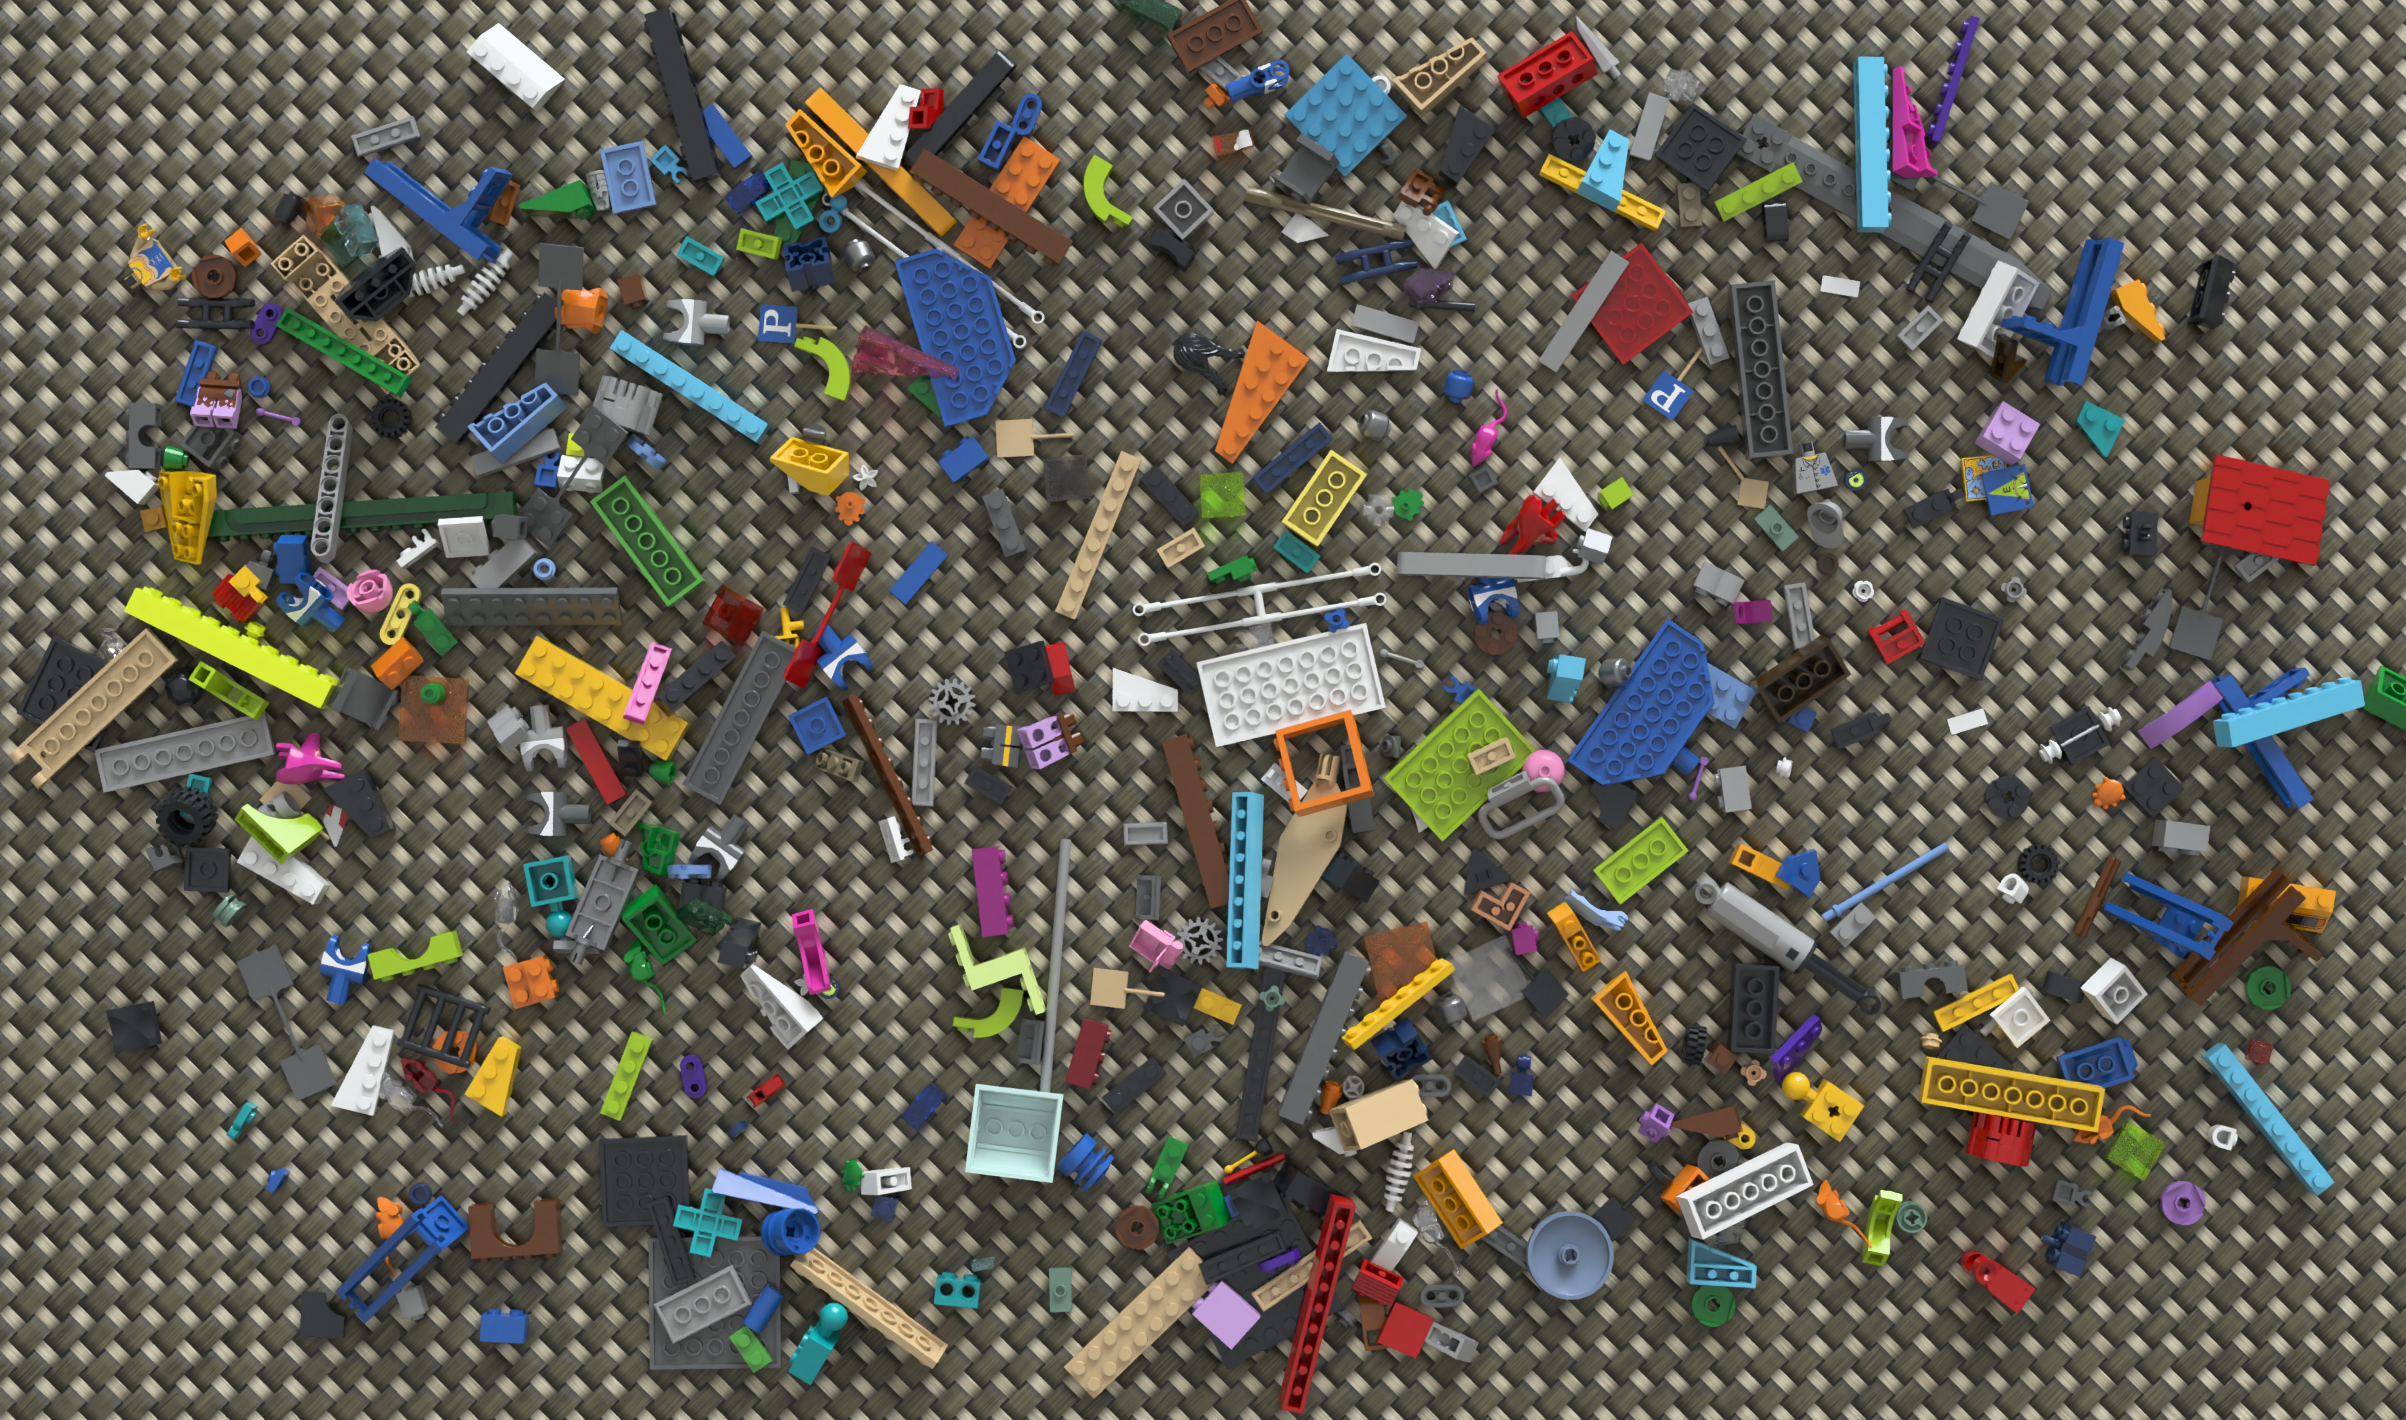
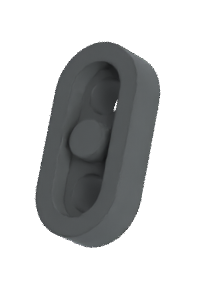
M1415 1074L1409 1078V1080L1413 1079L1414 1082H1422V1087L1419 1089V1097H1443L1451 1090L1449 1078L1442 1074ZM1438 1081H1442L1444 1083V1087L1442 1089L1436 1088V1083Z
M1457 1284L1426 1285L1420 1292V1299L1429 1308L1455 1307L1462 1303L1464 1292ZM1450 1291L1457 1293L1455 1298L1448 1296ZM1429 1292H1433L1435 1294V1297L1433 1299L1427 1298V1294Z

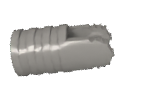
M2114 306L2104 311L2100 325L2102 328L2111 330L2126 322L2120 307ZM2114 316L2115 320L2109 322L2108 317Z

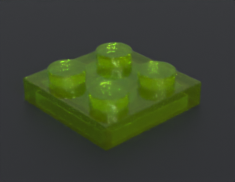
M1243 472L1199 475L1202 519L1246 516Z
M2126 1121L2105 1158L2145 1181L2166 1143L2133 1123Z

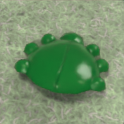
M1410 488L1408 493L1401 490L1397 498L1392 497L1395 514L1412 521V516L1415 513H1421L1419 506L1424 505V501L1421 500L1423 497L1422 492H1414Z
M846 1160L844 1161L846 1166L841 1171L844 1175L841 1182L845 1184L844 1188L846 1191L850 1192L852 1190L855 1192L856 1186L861 1187L860 1181L861 1178H864V1173L857 1161Z

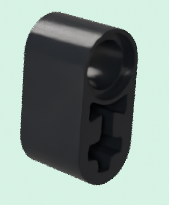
M1763 202L1762 219L1765 243L1788 242L1789 228L1786 202Z
M2047 971L2041 992L2082 1003L2084 992L2081 990V987L2086 982Z

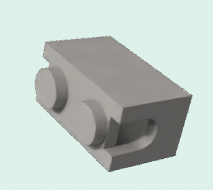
M1746 766L1717 769V774H1714L1715 786L1719 787L1720 796H1717L1719 809L1722 808V811L1725 813L1752 809Z

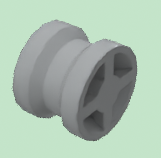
M1348 1076L1342 1083L1343 1092L1350 1098L1360 1097L1364 1092V1083L1358 1076Z

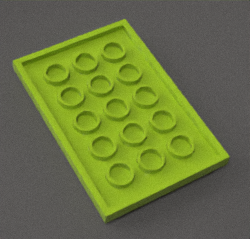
M1477 689L1391 769L1383 779L1443 842L1488 799L1487 789L1511 778L1524 765L1525 760L1536 750L1483 692ZM1507 737L1516 758L1475 775L1467 754Z

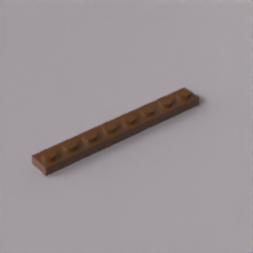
M856 694L849 696L842 703L918 857H921L933 850L932 841L925 834L922 828V821L912 808V800L903 790L902 780L899 776H896L893 770V762L886 755L883 749V742L877 737L874 731V724L864 711L865 707L862 700Z

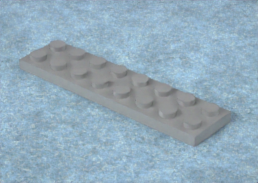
M263 712L258 721L245 716L94 750L104 793L276 755L267 712Z

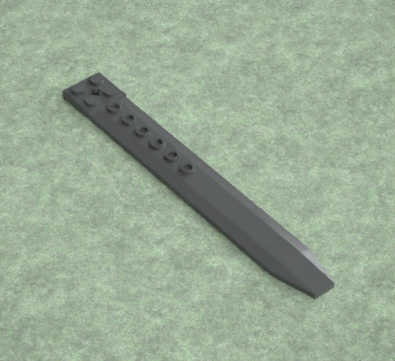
M1753 114L1742 136L1747 138V141L1736 156L1769 174L1794 162L1803 181L1794 186L1795 188L1857 221L1856 170ZM1764 138L1768 147L1759 149L1757 139L1762 140ZM1888 188V191L1891 193V202L1888 205V213H1891L1892 217L1891 225L1883 233H1877L1923 258L1939 229L1947 220ZM1952 224V228L1941 246L1950 251L1953 250L1963 233L1967 232ZM1972 235L1950 273L1982 290L1997 261L2016 267L2040 282L2028 307L2042 310L2052 290L2020 260ZM1936 253L1931 263L1942 268L1947 259Z

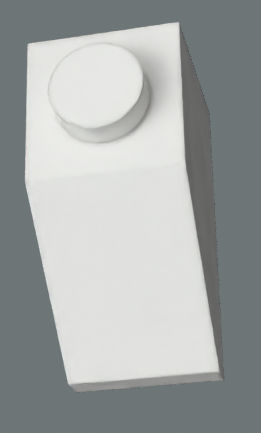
M140 470L116 471L105 474L111 482L140 505H145L159 489L156 482L158 478L148 470L146 472Z
M1335 1126L1312 1131L1313 1138L1338 1154L1344 1153L1345 1157L1357 1154V1150L1344 1151Z
M910 1167L863 1172L864 1178H861L860 1181L861 1194L882 1195L912 1189Z

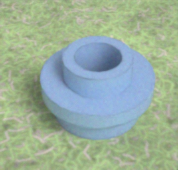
M543 558L535 563L533 570L537 578L549 580L554 576L556 567L551 560ZM544 565H547L549 570L544 574L541 569Z

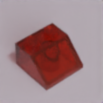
M723 585L702 623L724 637L744 646L764 608Z

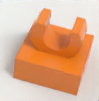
M1217 83L1211 84L1205 90L1209 96L1203 101V104L1208 109L1216 104L1219 107L1225 106L1230 101V98Z

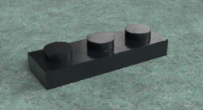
M1154 465L1140 478L1141 482L1183 528L1199 514L1196 508L1157 465Z
M811 547L783 603L784 606L803 615L832 556Z
M1152 1056L1102 1096V1098L1112 1111L1117 1114L1164 1076L1166 1071Z

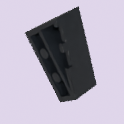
M1459 105L1438 174L1455 187H1457L1495 132L1493 127L1461 105Z
M361 770L323 789L370 838H378L397 829L369 770Z
M736 917L735 923L730 928L733 931H728L722 941L717 963L746 968L753 964V962H756L759 950L756 949L761 922Z
M1286 1160L1273 1180L1274 1185L1284 1193V1199L1293 1204L1295 1201L1301 1203L1300 1207L1309 1213H1312L1313 1210L1318 1212V1217L1324 1220L1330 1194L1346 1197L1322 1181L1320 1182L1312 1178L1308 1173L1294 1168Z

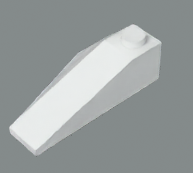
M751 964L740 975L752 997L760 1002L762 1015H767L772 1023L770 1029L787 1050L823 1019L818 1010L809 1001L755 965Z

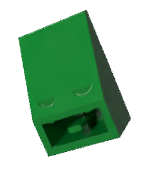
M1217 1180L1200 1184L1151 1204L1167 1245L1221 1228L1232 1221Z

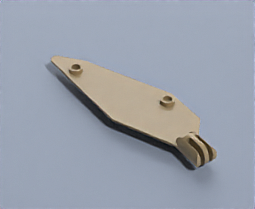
M1320 753L1315 781L1301 803L1341 792L1337 784L1341 756ZM1348 804L1298 817L1295 812L1280 836L1273 873L1274 878L1262 935V944L1264 946H1270L1291 926L1340 848ZM1278 912V918L1275 919V914Z

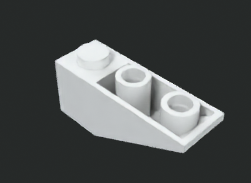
M370 206L372 213H369L372 226H375L377 233L374 234L376 246L380 247L381 250L379 259L403 247L414 261L411 246L378 208Z

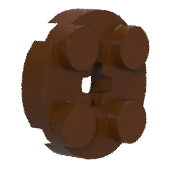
M215 254L204 256L198 261L199 263L192 271L194 287L206 297L220 299L228 296L236 289L238 279L236 268L230 260ZM213 271L220 274L217 282L209 279L213 275Z
M1501 612L1488 613V623L1480 625L1477 622L1474 628L1475 644L1486 654L1502 655L1508 652L1517 640V628L1514 621L1508 615ZM1492 628L1495 630L1500 629V639L1490 638L1489 635L1492 633Z
M1143 1205L1127 1207L1120 1213L1116 1221V1235L1119 1241L1128 1248L1145 1249L1154 1243L1159 1233L1157 1216L1151 1209ZM1134 1222L1143 1224L1141 1233L1132 1231L1131 1228L1134 1227Z

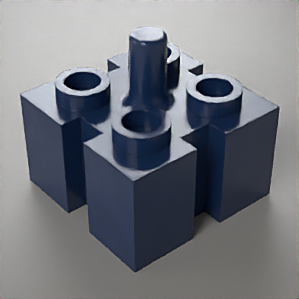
M826 236L810 239L807 244L801 245L800 242L783 245L786 273L792 292L809 289V285H811L813 290H817L820 286L835 283L832 257Z
M1408 1018L1398 1022L1393 1028L1386 1029V1032L1370 1040L1396 1082L1410 1074L1409 1069L1417 1066L1419 1068L1433 1059Z
M2061 1221L2060 1225L2056 1226L2053 1237L2043 1234L2041 1237V1242L2049 1245L2045 1253V1262L2055 1268L2081 1277L2087 1262L2085 1260L2088 1253L2091 1252L2096 1236Z

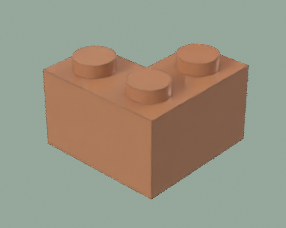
M1509 881L1499 900L1480 890L1470 910L1510 931L1530 892Z

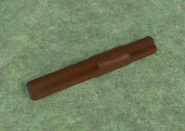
M2114 857L2108 858L2074 930L2076 935L2082 938L2087 936L2121 863L2119 859Z

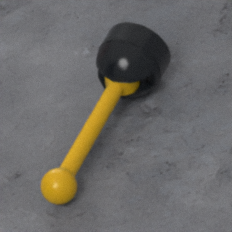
M1264 1137L1256 1143L1255 1151L1233 1165H1227L1224 1170L1227 1174H1231L1233 1169L1255 1155L1267 1156L1273 1153L1274 1150L1269 1141Z

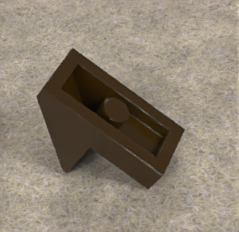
M2005 334L1997 336L1990 373L1991 377L2002 383H2008L2027 362V359L2016 354L2018 341Z

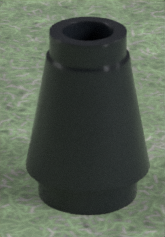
M1729 424L1707 434L1710 447L1735 445L1736 442H1740L1736 425L1731 426Z

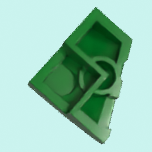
M639 822L637 829H641L643 842L639 844L640 850L643 853V869L658 875H668L667 865L674 864L680 833L653 824Z

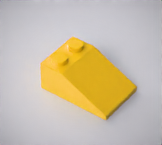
M791 437L770 457L771 463L809 491L820 495L829 496L849 476L848 452Z

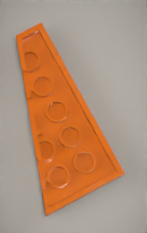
M1259 321L1256 322L1215 449L1216 453L1231 464L1235 462L1309 361L1308 357Z

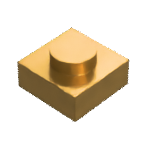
M163 506L140 511L145 532L168 528Z

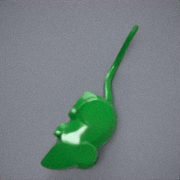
M638 938L631 944L629 951L624 955V962L629 964V973L634 980L642 982L658 993L663 1014L666 1015L664 998L660 989L648 981L655 975V971L651 961H648V951H643L642 943Z

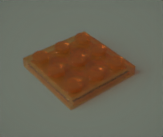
M408 675L402 681L398 740L465 744L469 679ZM431 682H437L444 687L446 698L441 705L429 706L421 699V689Z
M1427 921L1363 936L1378 1000L1396 995L1400 988L1410 984L1415 976L1425 972L1436 961Z

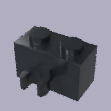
M2126 512V516L2123 517L2125 537H2123L2121 543L2124 556H2156L2158 512Z

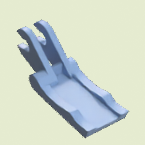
M1573 890L1564 898V902L1571 909L1595 926L1603 925L1615 931H1620V927H1624V920L1628 921V916L1624 912L1599 910Z

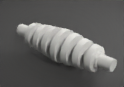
M507 249L502 256L498 257L495 264L489 262L487 265L491 268L490 271L483 267L481 272L485 277L478 273L475 275V278L480 283L478 284L472 280L470 285L474 290L467 288L465 291L469 296L468 298L464 295L462 296L463 304L457 310L459 314L464 316L469 309L475 310L478 307L475 304L476 301L480 304L483 303L484 300L480 296L483 295L486 298L490 296L486 288L492 292L496 290V287L491 282L493 281L497 285L500 284L501 280L497 275L505 276L506 273L502 269L508 270L510 268L508 263L514 255L513 252Z
M448 264L445 265V271L439 266L436 267L437 273H435L433 268L427 269L429 276H427L425 270L419 271L420 279L414 273L409 296L415 297L414 290H416L419 296L424 295L422 287H424L427 294L432 293L431 284L435 290L440 289L439 282L444 287L448 285L447 279L451 283L456 281L455 277L457 275L465 273L463 265L451 267Z
M1404 1131L1402 1140L1396 1143V1147L1400 1148V1150L1393 1151L1392 1155L1398 1158H1391L1389 1162L1396 1165V1167L1388 1166L1387 1172L1394 1174L1386 1175V1180L1392 1182V1184H1385V1189L1390 1192L1384 1193V1198L1387 1199L1385 1210L1394 1212L1397 1201L1402 1200V1196L1398 1195V1193L1405 1192V1188L1401 1187L1400 1184H1408L1409 1180L1402 1178V1176L1410 1177L1411 1175L1410 1171L1404 1169L1412 1168V1163L1406 1161V1159H1413V1154L1408 1153V1150L1413 1151L1414 1146L1410 1143L1412 1133Z

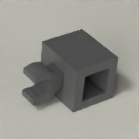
M506 514L495 515L491 525L493 537L514 540L526 539L528 517Z
M263 550L259 563L249 561L244 566L261 581L257 587L272 591L278 575H276L275 569L270 568L275 555L268 550Z

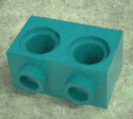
M942 1272V1275H938L936 1278L934 1304L977 1309L980 1299L981 1279H977L976 1275L964 1274V1277H955V1273ZM949 1283L953 1287V1292L949 1294L944 1293L941 1285ZM970 1285L974 1288L975 1293L972 1296H967L963 1292V1287Z

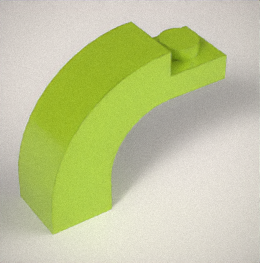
M1093 155L1084 176V192L1087 204L1092 213L1105 225L1111 217L1113 219L1111 222L1118 227L1123 228L1126 226L1129 228L1133 222V217L1111 205L1104 195V186L1113 171V165Z
M803 337V340L797 338L794 345L796 349L819 356L828 365L829 379L824 394L847 403L852 385V376L849 364L842 352L833 343L820 337L818 345L815 344L816 340Z
M202 661L199 662L189 677V680L256 721L259 720L269 705V702Z
M1002 987L1000 1004L994 1014L981 1019L955 1016L953 1026H958L959 1031L970 1032L971 1028H974V1037L977 1038L992 1036L1003 1031L1018 1015L1023 1003L1024 990Z
M1881 1190L1878 1196H1874L1864 1233L1872 1248L1863 1240V1263L1884 1267L1890 1254L1891 1229L1895 1215L1902 1203V1194Z

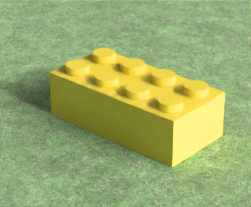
M1330 450L1281 524L1317 548L1367 474Z

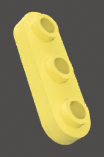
M408 583L399 588L380 630V638L385 644L394 645L404 636L413 617L412 612L408 609V605L414 600L419 603L421 599V590L418 586ZM409 591H413L414 596L411 599L407 597V593ZM403 610L405 616L400 619L398 613ZM392 630L396 632V636L394 638H390L389 633Z

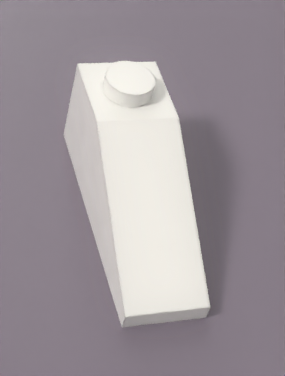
M1398 1218L1371 1262L1392 1272L1418 1234L1417 1229Z

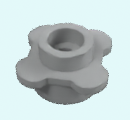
M2013 577L2010 582L2003 583L2000 587L2001 591L2005 592L2008 602H2015L2016 598L2025 596L2027 592L2018 577Z

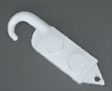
M1573 549V553L1578 554L1580 549ZM1562 556L1546 557L1545 579L1581 574L1587 569L1589 560L1582 558V563L1579 566L1568 567L1565 558ZM1514 579V580H1517V583H1520V582H1528V581L1543 580V579Z

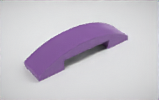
M2208 681L2192 692V695L2158 719H2154L2137 731L2150 749L2181 731L2223 699L2211 681Z

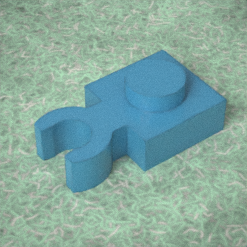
M666 145L650 159L665 176L671 172L672 179L677 184L681 183L677 179L678 173L683 172L688 177L686 169L677 166L681 160Z

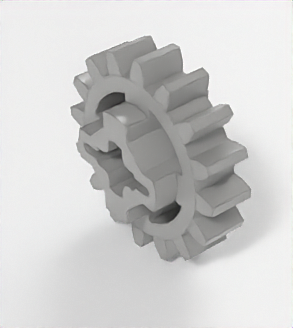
M955 678L953 683L945 679V685L937 683L939 689L931 690L935 696L928 699L933 701V705L929 706V709L936 710L933 717L939 715L940 723L946 719L947 725H951L952 721H955L956 725H960L959 719L962 718L964 721H967L965 715H973L970 707H976V704L971 703V699H974L976 696L969 694L972 690L971 687L964 688L966 682L962 681L958 685ZM953 687L960 689L965 695L959 696L955 694ZM945 690V697L943 700L938 701L939 695ZM950 693L954 699H958L954 709L951 705H947V701L950 700ZM967 702L965 710L960 714L959 708L963 703ZM946 708L950 711L952 717L946 716L940 709Z
M1197 917L1194 923L1191 919H1188V926L1185 924L1181 925L1184 931L1177 932L1181 939L1176 941L1182 943L1183 948L1181 951L1185 952L1183 958L1191 957L1190 963H1193L1195 959H1198L1199 964H1202V959H1206L1209 963V956L1217 957L1218 955L1215 950L1222 949L1218 942L1223 941V938L1217 936L1221 930H1214L1216 923L1214 922L1209 925L1208 918L1201 922L1200 917ZM1200 926L1199 931L1193 934L1188 932L1191 928ZM1208 929L1212 932L1214 941L1208 939L1206 935ZM1199 935H1203V940L1209 944L1205 943L1196 946V941L1189 937L1198 938ZM1185 940L1191 943L1193 947L1191 952L1186 948ZM1204 948L1211 949L1208 953L1199 955L1200 950Z

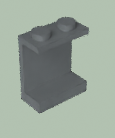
M1301 133L1296 139L1301 146L1280 176L1274 172L1270 176L1275 181L1274 185L1283 192L1287 190L1291 192L1290 196L1296 201L1301 202L1303 200L1310 204L1340 162L1333 153Z
M346 666L327 706L333 711L342 712L367 723L379 731L380 727L384 726L387 722V713L390 707H393L398 699V691L395 688L391 690L383 682Z

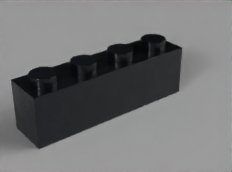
M720 641L657 694L654 703L669 718L731 666L737 656L723 641Z

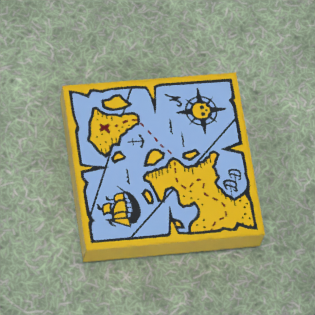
M1994 455L1961 458L1965 502L1986 500L1981 473L2007 468L2006 463Z

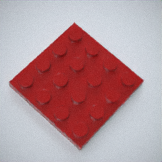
M1642 242L1622 257L1630 263L1591 320L1593 326L1623 365L1693 313V310ZM1590 282L1571 295L1576 303Z

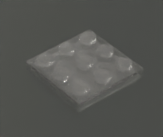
M1505 934L1448 960L1455 968L1451 975L1473 1022L1525 998L1521 991L1528 983L1520 966L1506 951L1507 948L1511 950L1512 948Z

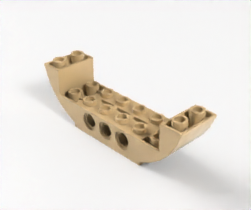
M302 235L270 263L284 280L291 283L339 337L407 376L420 366L418 359L383 317L377 322L347 318L334 300L344 286L351 281L305 235ZM381 387V389H382L387 395L390 393V391H388V390H386L385 388Z

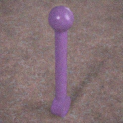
M263 408L256 410L258 416L265 415L292 422L295 426L301 424V419L298 417H286L264 411Z
M1706 757L1700 758L1699 771L1693 790L1689 794L1691 801L1697 798L1696 792L1704 766L1708 764Z

